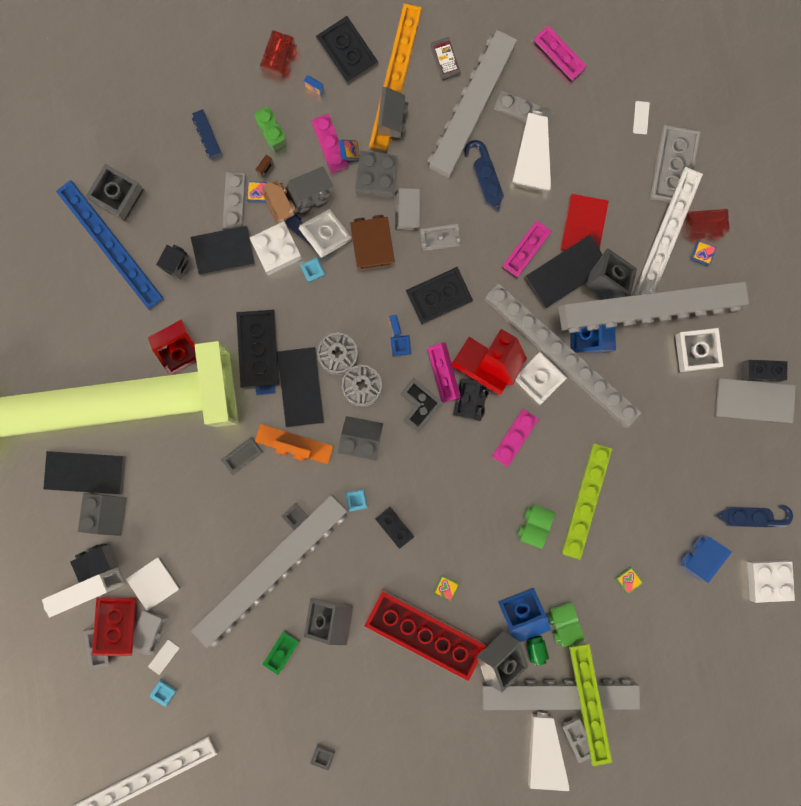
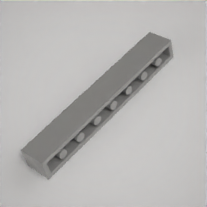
M496 30L494 35L491 34L486 43L488 48L486 52L482 51L478 59L480 64L478 68L474 67L470 75L472 80L469 85H465L461 93L463 98L461 102L457 101L453 109L455 114L452 119H448L444 127L447 130L444 136L440 135L436 143L438 148L436 152L432 151L428 162H430L429 169L450 178L516 46L517 39L499 30Z
M605 679L603 683H597L602 710L640 709V686L634 683V680L624 679L622 683H614V680ZM515 680L503 692H500L488 683H482L483 710H581L576 680H564V683H556V680H545V683H537V680H525V683H517V680Z

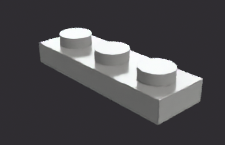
M502 90L494 107V110L526 122L528 113L539 111L544 113L543 116L548 117L549 124L554 112Z
M226 172L223 230L242 227L245 173Z

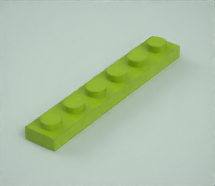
M594 443L592 445L561 554L581 560L611 456V448Z
M590 644L571 646L569 649L592 766L612 763Z

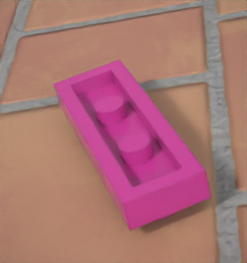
M549 25L534 38L539 47L572 81L586 69V64Z
M329 113L312 119L314 130L331 174L349 168L347 160H342L339 139Z
M536 220L502 267L518 278L552 231Z
M446 342L427 348L442 402L445 403L461 398Z
M522 409L491 457L508 467L539 418Z

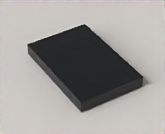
M345 16L316 35V39L347 84L378 64V60L348 16Z
M247 226L190 237L198 274L255 263Z
M458 267L406 290L421 325L473 302Z

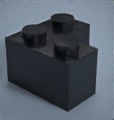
M103 543L88 548V553L84 551L75 555V559L70 561L79 583L119 566L111 545L104 546Z

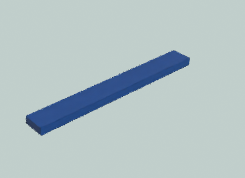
M70 180L56 191L147 309L151 310L164 300V297L74 182Z

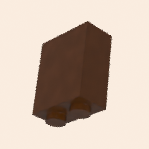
M375 215L372 217L373 219L356 218L354 222H350L357 270L395 265L388 217Z

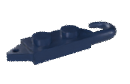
M472 140L465 146V155H469L470 147L477 146L482 157L474 162L473 169L485 203L490 204L499 212L504 194L485 144L479 140Z
M780 505V508L786 510L787 518L785 520H774L773 512L768 508L727 507L726 510L718 513L715 517L727 523V526L783 528L792 522L793 512L788 506Z

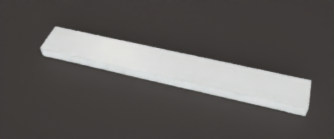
M688 167L683 169L632 296L656 292L703 173Z
M208 736L72 806H117L217 755L218 752L211 737Z

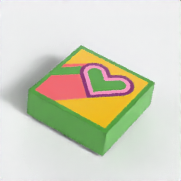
M632 567L615 578L627 594L643 584Z
M441 576L434 594L451 602L459 583Z

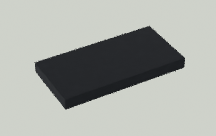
M588 235L525 277L544 308H547L588 282L590 272L602 256V253L591 235Z
M275 310L236 312L240 388L279 386Z
M316 348L277 351L286 427L324 423Z
M46 451L43 489L120 495L122 493L124 456Z

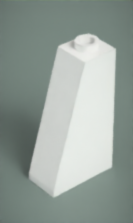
M533 111L527 115L512 183L549 191L551 188L548 117L543 116L544 113Z
M118 567L42 599L44 610L49 618L125 585Z
M537 711V714H532L528 785L530 789L569 791V783L554 718L552 715H549V712Z

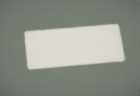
M636 101L633 133L647 134L649 102Z
M167 640L148 667L160 675L179 650V647L170 640Z

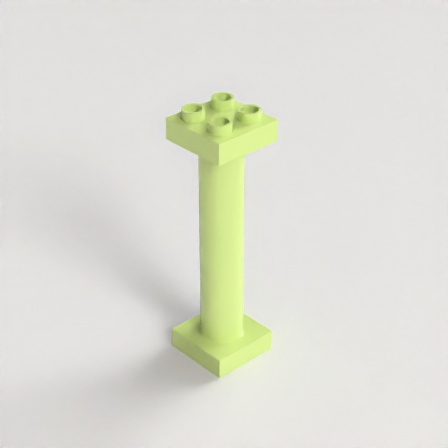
M219 341L195 344L198 372L0 397V437L203 411L205 425L221 427L239 424L230 350Z

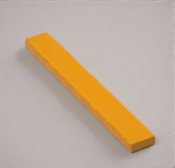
M406 3L403 5L383 86L401 94L422 12V7ZM379 103L369 149L387 153L391 137L378 135Z

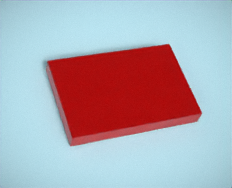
M571 194L560 250L565 251L588 235H591L600 250L608 200Z
M468 337L451 365L501 395L507 383L479 367L489 348Z
M96 597L92 656H132L136 598Z

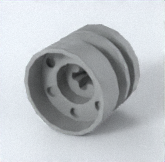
M339 332L331 333L324 337L319 343L317 350L318 360L322 367L334 375H345L350 368L357 365L359 358L358 348L354 340L347 334ZM339 348L340 351L343 352V354L339 355V358H336L333 352H336V350Z
M357 365L350 368L342 378L341 385L347 400L359 407L374 404L382 394L383 386L380 375L368 365ZM363 380L367 388H363L361 391L357 383H361Z

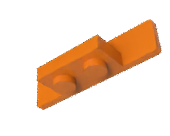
M260 424L255 439L257 443L275 448V453L285 456L286 452L294 454L293 458L301 461L308 458L328 464L333 450L332 445Z

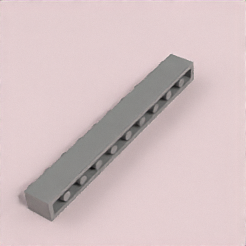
M746 282L565 304L558 308L562 331L569 330V333L580 332L581 328L585 327L590 331L599 329L600 325L612 328L617 327V323L623 322L624 326L636 324L635 321L642 320V323L654 322V318H660V321L672 319L671 316L676 315L680 319L690 317L689 314L695 313L696 316L707 315V311H713V314L725 312V309L729 308L731 312L742 310V306L749 304Z
M499 283L484 298L485 302L624 428L629 427L641 414L634 405Z
M330 495L191 632L206 648L210 645L214 647L222 640L220 635L224 631L229 633L236 626L234 622L239 617L242 620L250 612L248 608L252 604L256 606L264 599L262 594L266 590L271 592L278 585L276 581L280 577L284 579L292 571L290 567L294 563L299 565L306 558L303 554L308 549L312 552L319 545L317 541L322 536L326 538L333 531L331 527L336 522L340 525L347 518L345 515L347 510L333 495Z

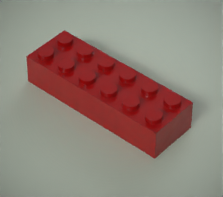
M383 589L364 624V627L467 681L470 680L478 664L477 656L486 648L484 642Z

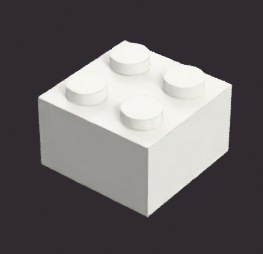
M284 221L250 237L268 276L302 260Z
M719 328L680 332L675 335L680 372L723 367Z
M792 561L747 562L750 601L755 603L795 601Z

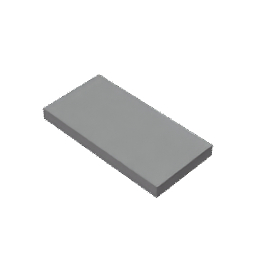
M663 125L650 193L651 200L670 203L683 169L685 167L695 169L701 131Z
M719 378L715 417L793 423L796 385Z

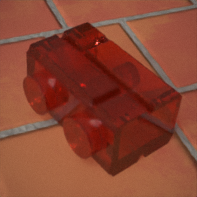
M272 30L260 64L261 71L283 78L284 73H288L291 64L288 62L291 55L294 56L297 48L292 36Z
M728 209L688 212L686 215L687 236L693 237L694 240L705 239V236L710 235L714 239L723 238L724 234L730 231Z

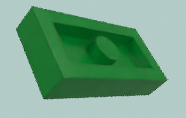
M283 631L262 665L279 675L300 641Z

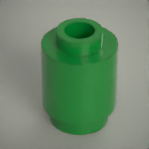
M542 636L527 639L528 644H526L530 662L535 663V666L546 664L549 655Z

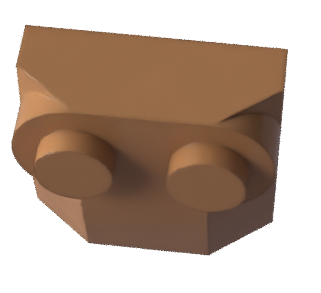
M276 180L263 185L261 193L276 223L285 222L287 218L294 216L293 211L296 209L291 200L288 201L285 195L287 191L284 184Z

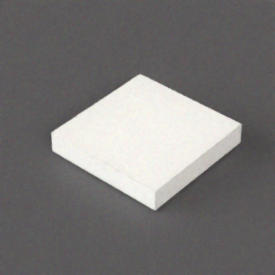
M330 209L299 226V230L321 258L350 242L352 239L351 235Z
M540 351L521 369L515 381L541 405L567 377Z
M159 557L126 579L146 611L180 589Z

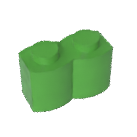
M266 106L255 112L257 125L264 134L268 146L273 151L286 146L284 132L277 124L272 110Z
M535 504L532 507H528L524 516L527 518L525 526L521 525L518 532L520 541L543 549L556 513Z
M572 602L549 609L550 614H547L550 625L555 626L556 632L553 635L557 644L560 643L562 647H566L585 640Z

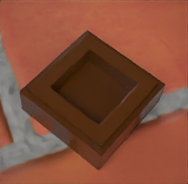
M266 154L255 169L262 178L274 164L272 158Z

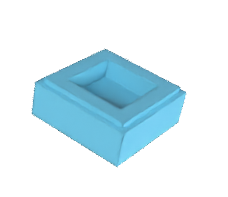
M318 257L300 265L308 283L325 276Z
M364 489L345 493L349 512L368 508Z
M160 679L149 697L166 707L177 689Z

